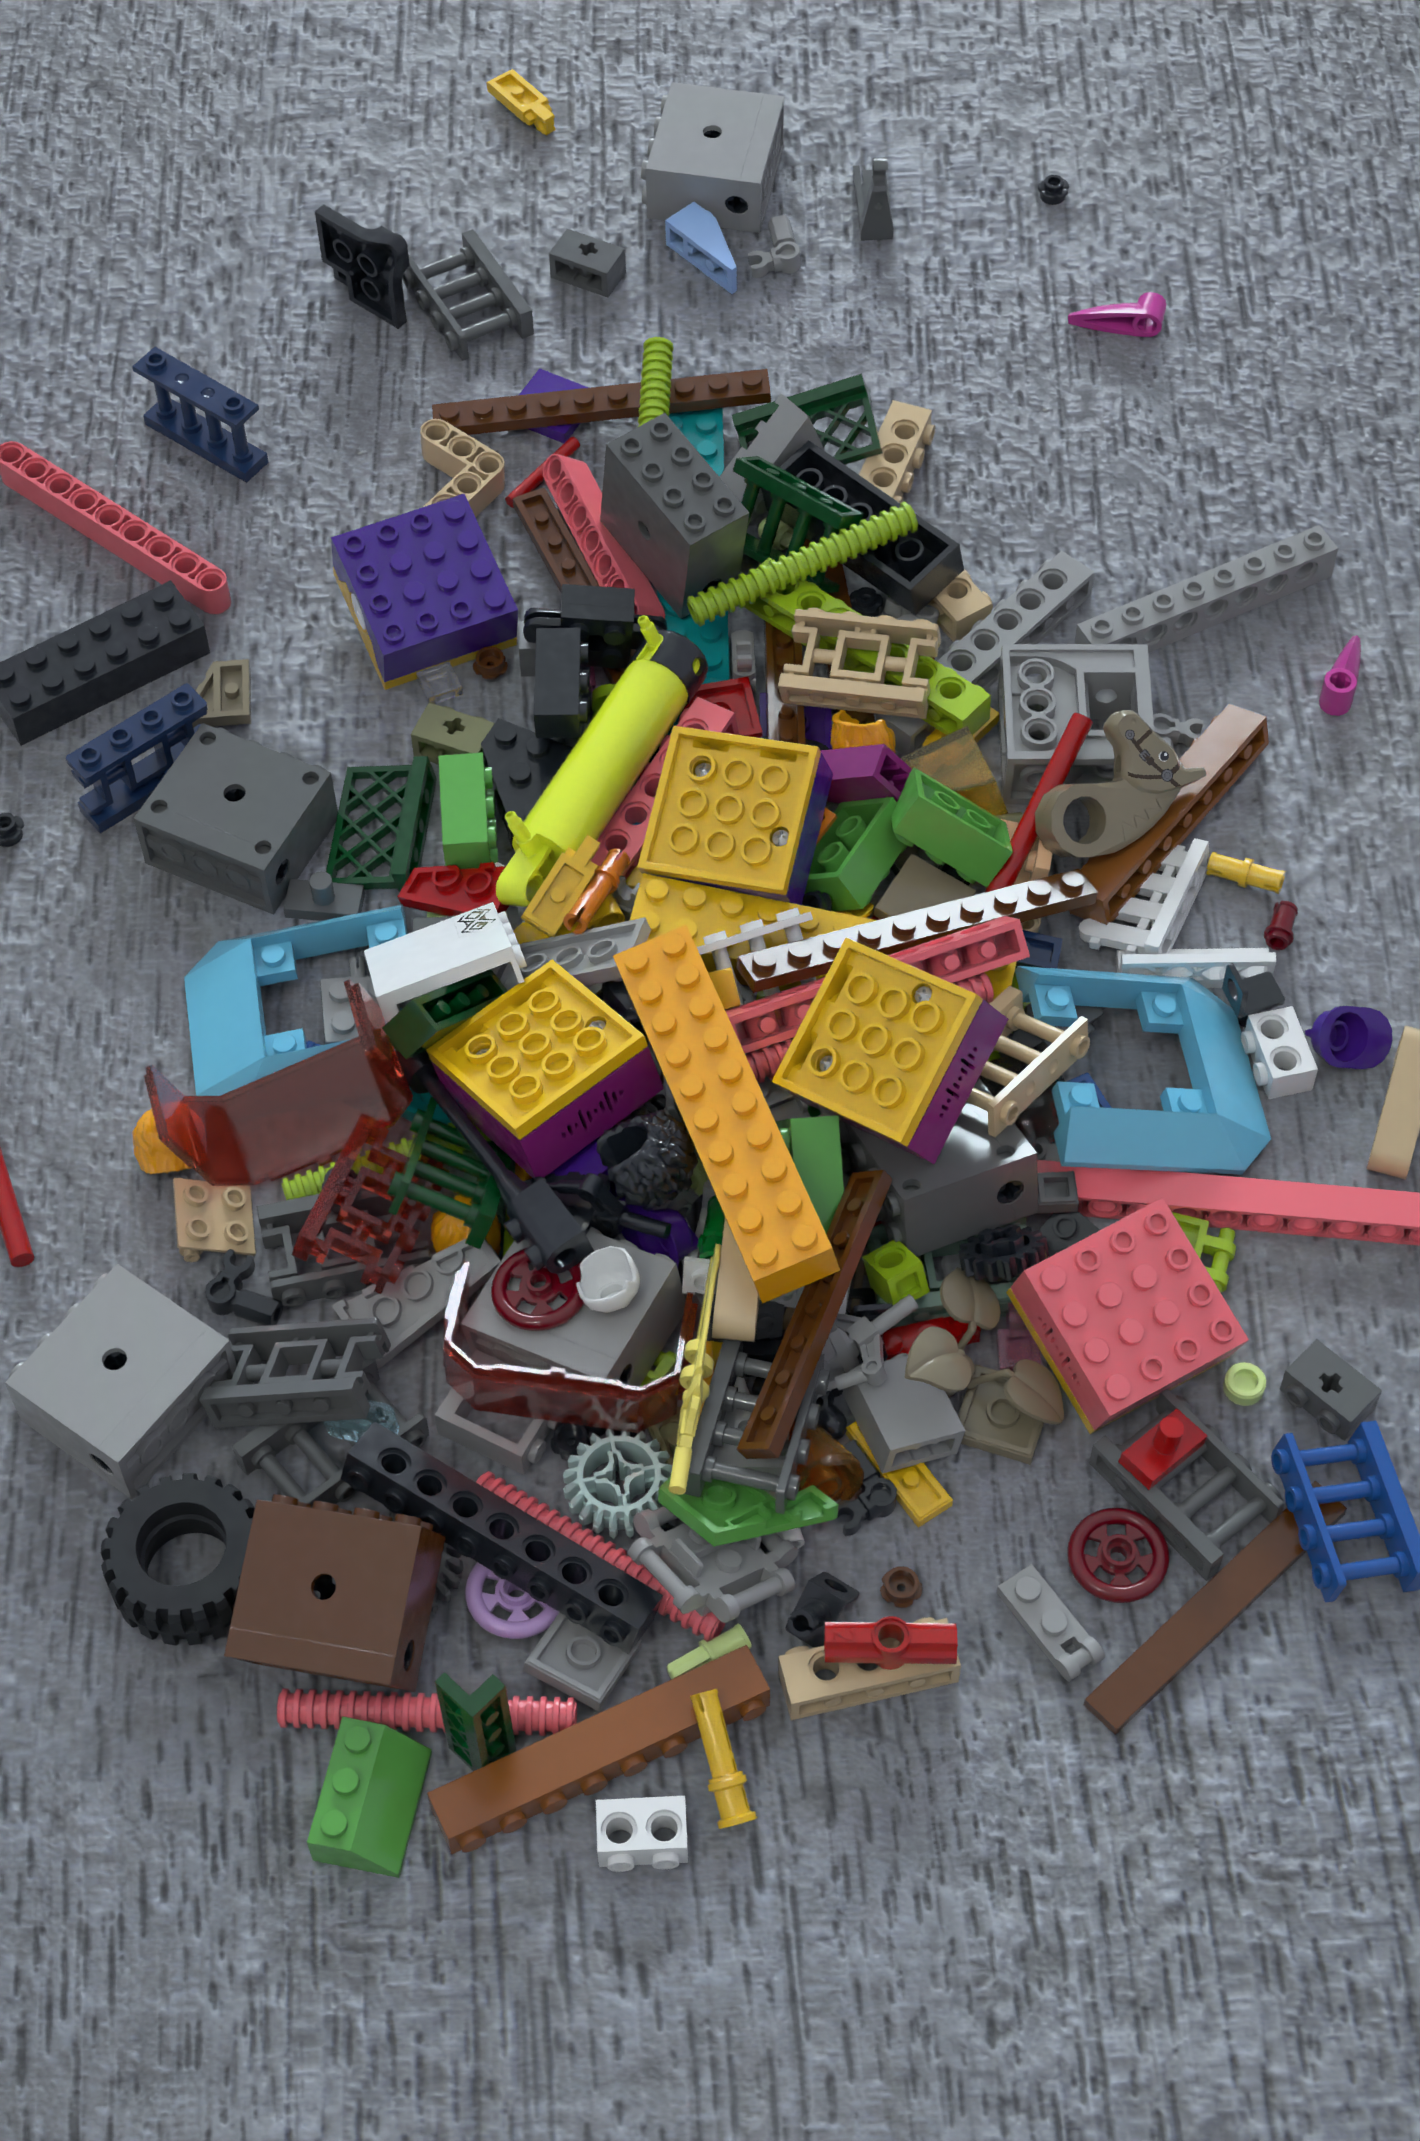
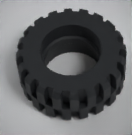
M183 1473L180 1480H173L171 1475L159 1478V1485L150 1488L146 1484L136 1490L138 1497L133 1501L129 1498L125 1499L118 1507L119 1518H110L105 1529L108 1538H105L101 1543L100 1553L104 1561L101 1564L103 1576L115 1605L121 1611L124 1620L131 1627H139L141 1634L147 1638L154 1640L160 1634L164 1644L176 1646L179 1644L180 1639H187L189 1646L202 1644V1637L212 1634L214 1640L226 1635L224 1628L231 1624L255 1507L249 1499H244L241 1491L232 1484H227L223 1488L221 1479L207 1475L205 1480L202 1481L198 1480L196 1473ZM189 1533L208 1534L221 1540L226 1546L218 1566L209 1575L197 1582L173 1586L155 1581L148 1575V1568L155 1553L165 1543L177 1536Z

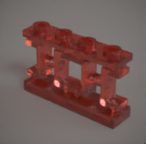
M361 1113L298 1235L291 1255L307 1261L311 1254L317 1257L316 1262L323 1264L330 1249L367 1265L360 1282L368 1285L369 1281L376 1284L374 1292L382 1294L387 1282L396 1284L405 1262L398 1259L402 1251L411 1253L420 1234V1231L414 1229L418 1220L426 1222L432 1208L418 1202L412 1206L408 1204L410 1199L404 1197L397 1214H392L387 1223L353 1207L361 1188L392 1201L393 1197L388 1195L387 1191L395 1172L402 1173L407 1156L383 1146L389 1130L384 1127L381 1130L373 1128L376 1119ZM366 1144H369L372 1148L367 1160L383 1167L384 1170L382 1174H379L362 1166L356 1179L350 1177L351 1172ZM421 1155L419 1161L450 1172V1170L443 1168V1163ZM413 1176L411 1181L418 1184L420 1178ZM427 1181L424 1185L425 1188L438 1192L442 1189V1187ZM335 1204L340 1205L341 1208L336 1221L353 1228L351 1235L349 1236L331 1227L324 1241L318 1239ZM396 1231L400 1233V1236L384 1268H381L377 1265L383 1251L365 1242L368 1236L388 1244L393 1232Z

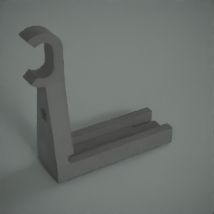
M887 157L873 158L872 170H862L863 184L861 183L859 165L853 166V183L861 241L893 239L894 229L886 178V170H888Z

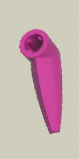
M1147 292L1138 298L1137 303L1107 304L1070 313L1068 315V324L1115 334L1153 337L1161 331L1167 304L1160 294Z
M1357 635L1352 636L1337 657L1332 669L1324 677L1319 705L1327 714L1340 716L1347 713L1351 708L1358 681L1361 656V641Z

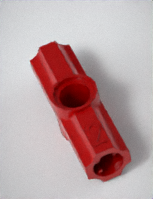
M894 1616L883 1617L877 1622H825V1663H875L882 1669L887 1670L898 1669L904 1664H957L958 1638L956 1623H906L899 1617ZM885 1638H894L901 1645L891 1649L883 1646L880 1641Z

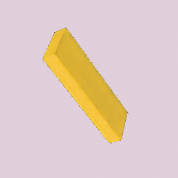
M855 1421L846 1427V1436L850 1441H858L879 1470L880 1478L888 1479L895 1485L896 1500L918 1528L952 1507L953 1499L924 1463L882 1474L857 1422Z

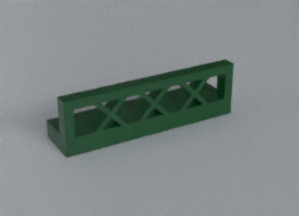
M445 1672L435 1680L449 1749L471 1770L475 1771L517 1751L506 1686L494 1674L470 1696Z

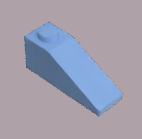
M692 202L666 219V245L729 293H735L737 291V267L716 217L710 211Z

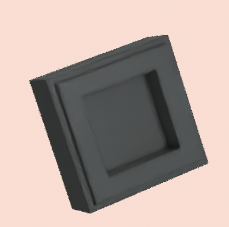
M1074 1171L1038 1173V1213L1078 1212L1079 1201Z

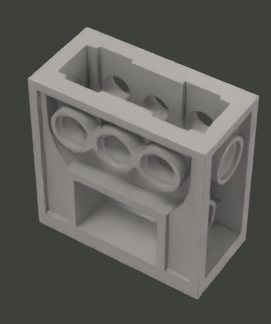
M1002 644L997 695L998 712L1000 713L999 737L1003 804H1029L1073 713H1080L1090 719H1108L1116 711L1133 710L1155 732L1148 644ZM1029 674H1040L1038 676L1028 677ZM1029 708H1035V709L1039 710L1040 712L1033 711V710H1031V709H1029ZM1090 729L1064 784H1097L1114 779L1113 747L1107 740L1104 730ZM1030 736L1038 737L1041 741L1034 740ZM1074 799L1070 804L1083 803L1077 799Z

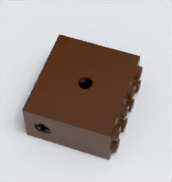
M273 1494L272 1502L257 1499L224 1656L262 1666L415 1692L446 1537L434 1532L433 1524L422 1522V1519L413 1516L396 1514L393 1521L392 1517L380 1515L378 1511L357 1507L354 1508L352 1515V1511L341 1509L336 1504L314 1501L312 1507L311 1504L299 1502L297 1498Z

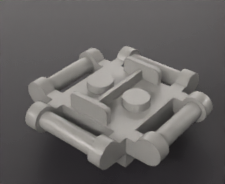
M664 1506L654 1511L646 1509L635 1514L633 1517L634 1527L642 1538H639L631 1545L628 1550L629 1557L637 1565L643 1564L673 1596V1604L682 1614L696 1610L702 1617L712 1612L721 1622L727 1623L740 1615V1611L775 1594L783 1596L795 1588L792 1574L784 1567L794 1561L798 1554V1549L789 1540L783 1541L777 1533L714 1547L685 1523L665 1532L660 1526L678 1517ZM760 1542L770 1551L769 1553L765 1554L759 1548Z

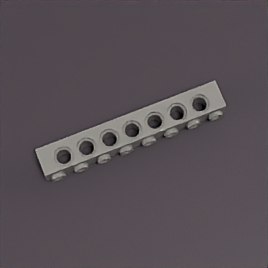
M1320 525L1081 622L1077 624L1074 644H1148V653L1332 577L1338 547Z
M1059 552L1053 559L1046 560L1040 566L1038 572L1029 580H1023L1009 598L999 601L992 613L984 620H978L966 636L961 640H955L950 645L948 651L935 661L945 667L952 668L964 679L987 690L999 679L1002 644H1038L1092 595L1094 571L1065 552ZM884 714L876 715L877 720L884 719L887 727L894 731L896 738L895 750L908 759L922 748L926 737L936 729L920 718Z

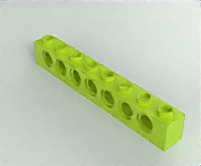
M768 558L762 564L768 566L769 561L772 559ZM799 579L796 580V585L790 586L787 584L785 590L782 591L778 588L776 589V594L770 595L767 593L766 598L760 599L758 597L755 603L750 604L746 602L744 607L792 638V627L795 625L794 614L796 609L818 608L831 613L842 614L847 611L858 613L848 607L842 600L835 599L822 591L815 583L806 580L802 582ZM820 635L821 639L818 649L835 650L838 637ZM891 643L890 656L907 658L909 645ZM847 648L843 670L874 673L879 651ZM919 656L915 678L928 679L930 685V694L927 697L926 719L922 720L963 745L990 719L991 695L981 686L974 685L958 675L952 668L943 666L931 657ZM886 671L884 684L902 686L904 673Z

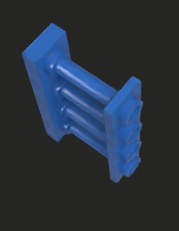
M1377 1421L1361 1422L1347 1442L1348 1444L1299 1450L1293 1433L1283 1434L1272 1451V1467L1275 1473L1280 1475L1285 1489L1286 1506L1294 1514L1299 1528L1298 1538L1300 1545L1308 1553L1312 1565L1313 1582L1321 1590L1324 1601H1335L1347 1585L1346 1581L1390 1574L1398 1578L1403 1592L1419 1590L1420 1534ZM1351 1461L1353 1464H1356L1362 1480L1313 1488L1305 1467ZM1365 1498L1370 1502L1376 1518L1326 1526L1319 1504ZM1379 1536L1384 1540L1390 1556L1340 1564L1332 1542Z

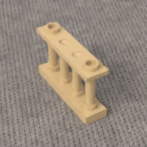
M1011 986L1006 988L990 1003L991 1006L1009 1019L993 1051L997 1050L1029 1065L1018 1075L987 1061L980 1075L1005 1086V1088L995 1097L973 1088L966 1101L988 1112V1132L993 1137L1000 1134L1008 1125H1012L1018 1116L1074 1062L1086 1055L1090 1046L1087 1018L1081 1016L1066 1031H1063L1026 1015L1023 1009L1022 991ZM1021 1029L1052 1044L1041 1053L1011 1040L1007 1036L1013 1031Z

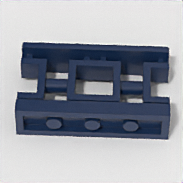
M188 683L180 686L66 756L67 764L73 769L71 770L73 777L84 789L92 784L94 786V789L79 798L80 801L77 803L80 812L100 834L142 808L201 724L193 728L192 723L207 714V702ZM154 747L155 752L132 765L131 760Z

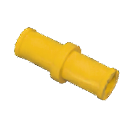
M1217 852L1211 853L1206 875L1238 882L1239 887L1246 888L1247 885L1275 892L1276 894H1279L1282 889L1286 873L1284 870L1255 864L1254 859L1246 857L1243 861L1217 854Z

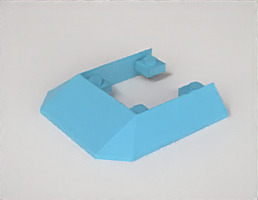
M403 904L218 941L184 977L197 1099L231 1119L242 1123L400 1091L401 1089L389 1073V1071L395 1068L392 1064V1056L395 1049L391 1045L389 1037L382 1029L386 1024L382 1012L379 1013L382 1033L307 1048L303 1028L266 1035L260 986L298 979L296 960L368 945L369 948L408 934Z
M1017 966L1015 973L1019 990L1023 994V1002L1031 1003L1035 1019L1049 1025L1070 1027L1078 1018L1075 1005L1137 1009L1143 1032L1178 1034L1193 1088L1166 1087L1160 1095L1163 1111L1100 1107L1094 1083L1057 1081L1051 1090L1059 1120V1125L1053 1134L1061 1166L1242 1175L1269 1143L1271 1136L1249 1057L1245 1053L1241 1042V1029L1238 1018L1230 1006L1194 978Z

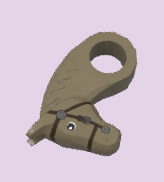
M1133 710L1116 711L1109 716L1103 726L1105 736L1113 747L1114 779L1097 784H1063L1051 789L1043 795L1036 809V833L1045 849L1059 857H1095L1115 853L1149 831L1166 813L1182 787L1206 776L1205 768H1184L1174 749L1155 733ZM1074 799L1084 804L1090 816L1087 833L1078 842L1073 841L1068 836L1063 825L1065 810Z

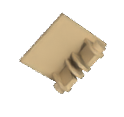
M183 1178L173 1179L177 1248H179V1253L184 1256L185 1261H198L203 1251L226 1253L229 1249L234 1250L235 1254L255 1256L250 1186Z

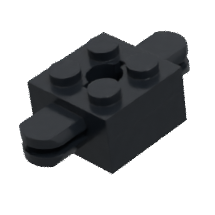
M562 584L560 609L530 608L526 611L523 627L524 638L530 643H536V628H581V643H588L589 665L583 666L626 669L630 660L631 649L637 650L644 640L638 624V618L643 615L634 614L635 589ZM645 615L653 622L657 630H667V621L664 617Z

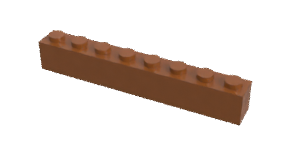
M1228 704L1218 716L1212 719L1209 727L1199 738L1193 740L1190 748L1179 759L1184 768H1205L1206 776L1182 787L1162 818L1139 839L1115 853L1089 857L1081 872L1098 892L1096 903L1069 910L1070 914L1083 919L1091 918L1105 925L1116 919L1121 908L1131 897L1134 898L1137 895L1142 884L1152 873H1156L1159 870L1163 860L1177 845H1180L1269 744L1266 716Z
M745 1645L428 1792L430 1808L451 1854L461 1850L464 1853L474 1851L486 1842V1838L501 1831L503 1833L514 1832L527 1823V1819L539 1813L552 1814L557 1812L571 1798L582 1793L586 1796L595 1794L604 1789L608 1781L624 1774L625 1777L633 1776L644 1770L648 1762L661 1756L671 1758L680 1754L687 1748V1744L701 1738L693 1703L690 1700L691 1695L717 1688L726 1728L727 1725L740 1719L749 1721L763 1714L766 1707L770 1706V1687L748 1646Z

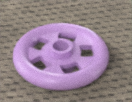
M478 1562L469 1574L465 1587L467 1607L474 1620L491 1634L508 1639L529 1638L547 1630L559 1613L547 1604L535 1600L529 1593L511 1582L497 1577L491 1570ZM486 1578L498 1581L495 1587V1594L482 1592ZM513 1590H520L524 1593L520 1597H511L509 1594ZM537 1602L543 1608V1611L530 1619L524 1611L530 1609ZM497 1605L508 1612H512L507 1621L492 1614Z

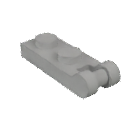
M1032 1564L998 1585V1596L1064 1679L1069 1682L1081 1674L1080 1669L1089 1663L1094 1666L1105 1658V1653L1097 1640L1088 1635ZM1073 1643L1078 1650L1070 1655L1064 1651V1648Z

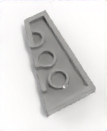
M486 1238L481 1249L465 1244L466 1239L432 1255L431 1260L417 1267L411 1265L399 1271V1276L380 1285L375 1283L363 1289L362 1294L348 1301L342 1299L331 1305L341 1320L373 1317L380 1320L391 1343L389 1352L384 1354L383 1358L375 1359L378 1369L382 1368L488 1282L501 1262V1258Z

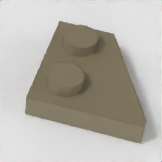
M249 659L213 662L206 672L205 680L195 690L207 702V714L193 722V728L202 723L209 726L251 724V668Z

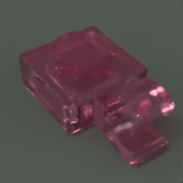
M1008 1303V1312H1006L1007 1329H998L996 1335L998 1371L1003 1369L1013 1371L1014 1365L1023 1359L1033 1360L1041 1364L1039 1347L1029 1330L1026 1329V1325L1013 1303Z

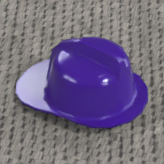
M1335 1007L1320 1014L1313 1023L1312 1028L1305 1030V1035L1311 1038L1313 1050L1328 1065L1337 1068H1374L1386 1058L1393 1041L1392 1028L1387 1017L1380 1011L1367 1007Z
M625 1196L620 1198L619 1200L625 1202ZM627 1205L629 1212L671 1224V1232L667 1239L624 1227L622 1231L624 1238L636 1245L638 1249L653 1255L656 1253L666 1255L676 1263L678 1269L679 1262L698 1248V1237L690 1229L683 1215L677 1210L666 1208L647 1212L642 1206Z

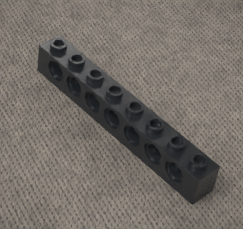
M374 1422L347 1452L340 1479L348 1483L353 1489L365 1493L383 1504L393 1513L422 1519V1522L433 1524V1531L446 1537L445 1543L455 1548L461 1555L475 1560L491 1570L497 1577L511 1582L529 1593L535 1600L543 1602L562 1613L571 1622L580 1624L601 1637L607 1644L630 1654L653 1622L663 1598L662 1594L377 1422Z

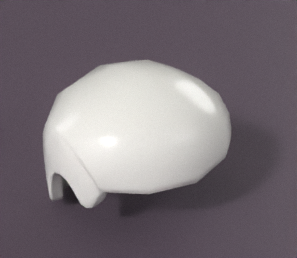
M609 1246L595 1250L580 1263L581 1282H577L576 1286L580 1298L590 1310L605 1313L627 1307L637 1294L640 1287V1274L634 1260L624 1248Z

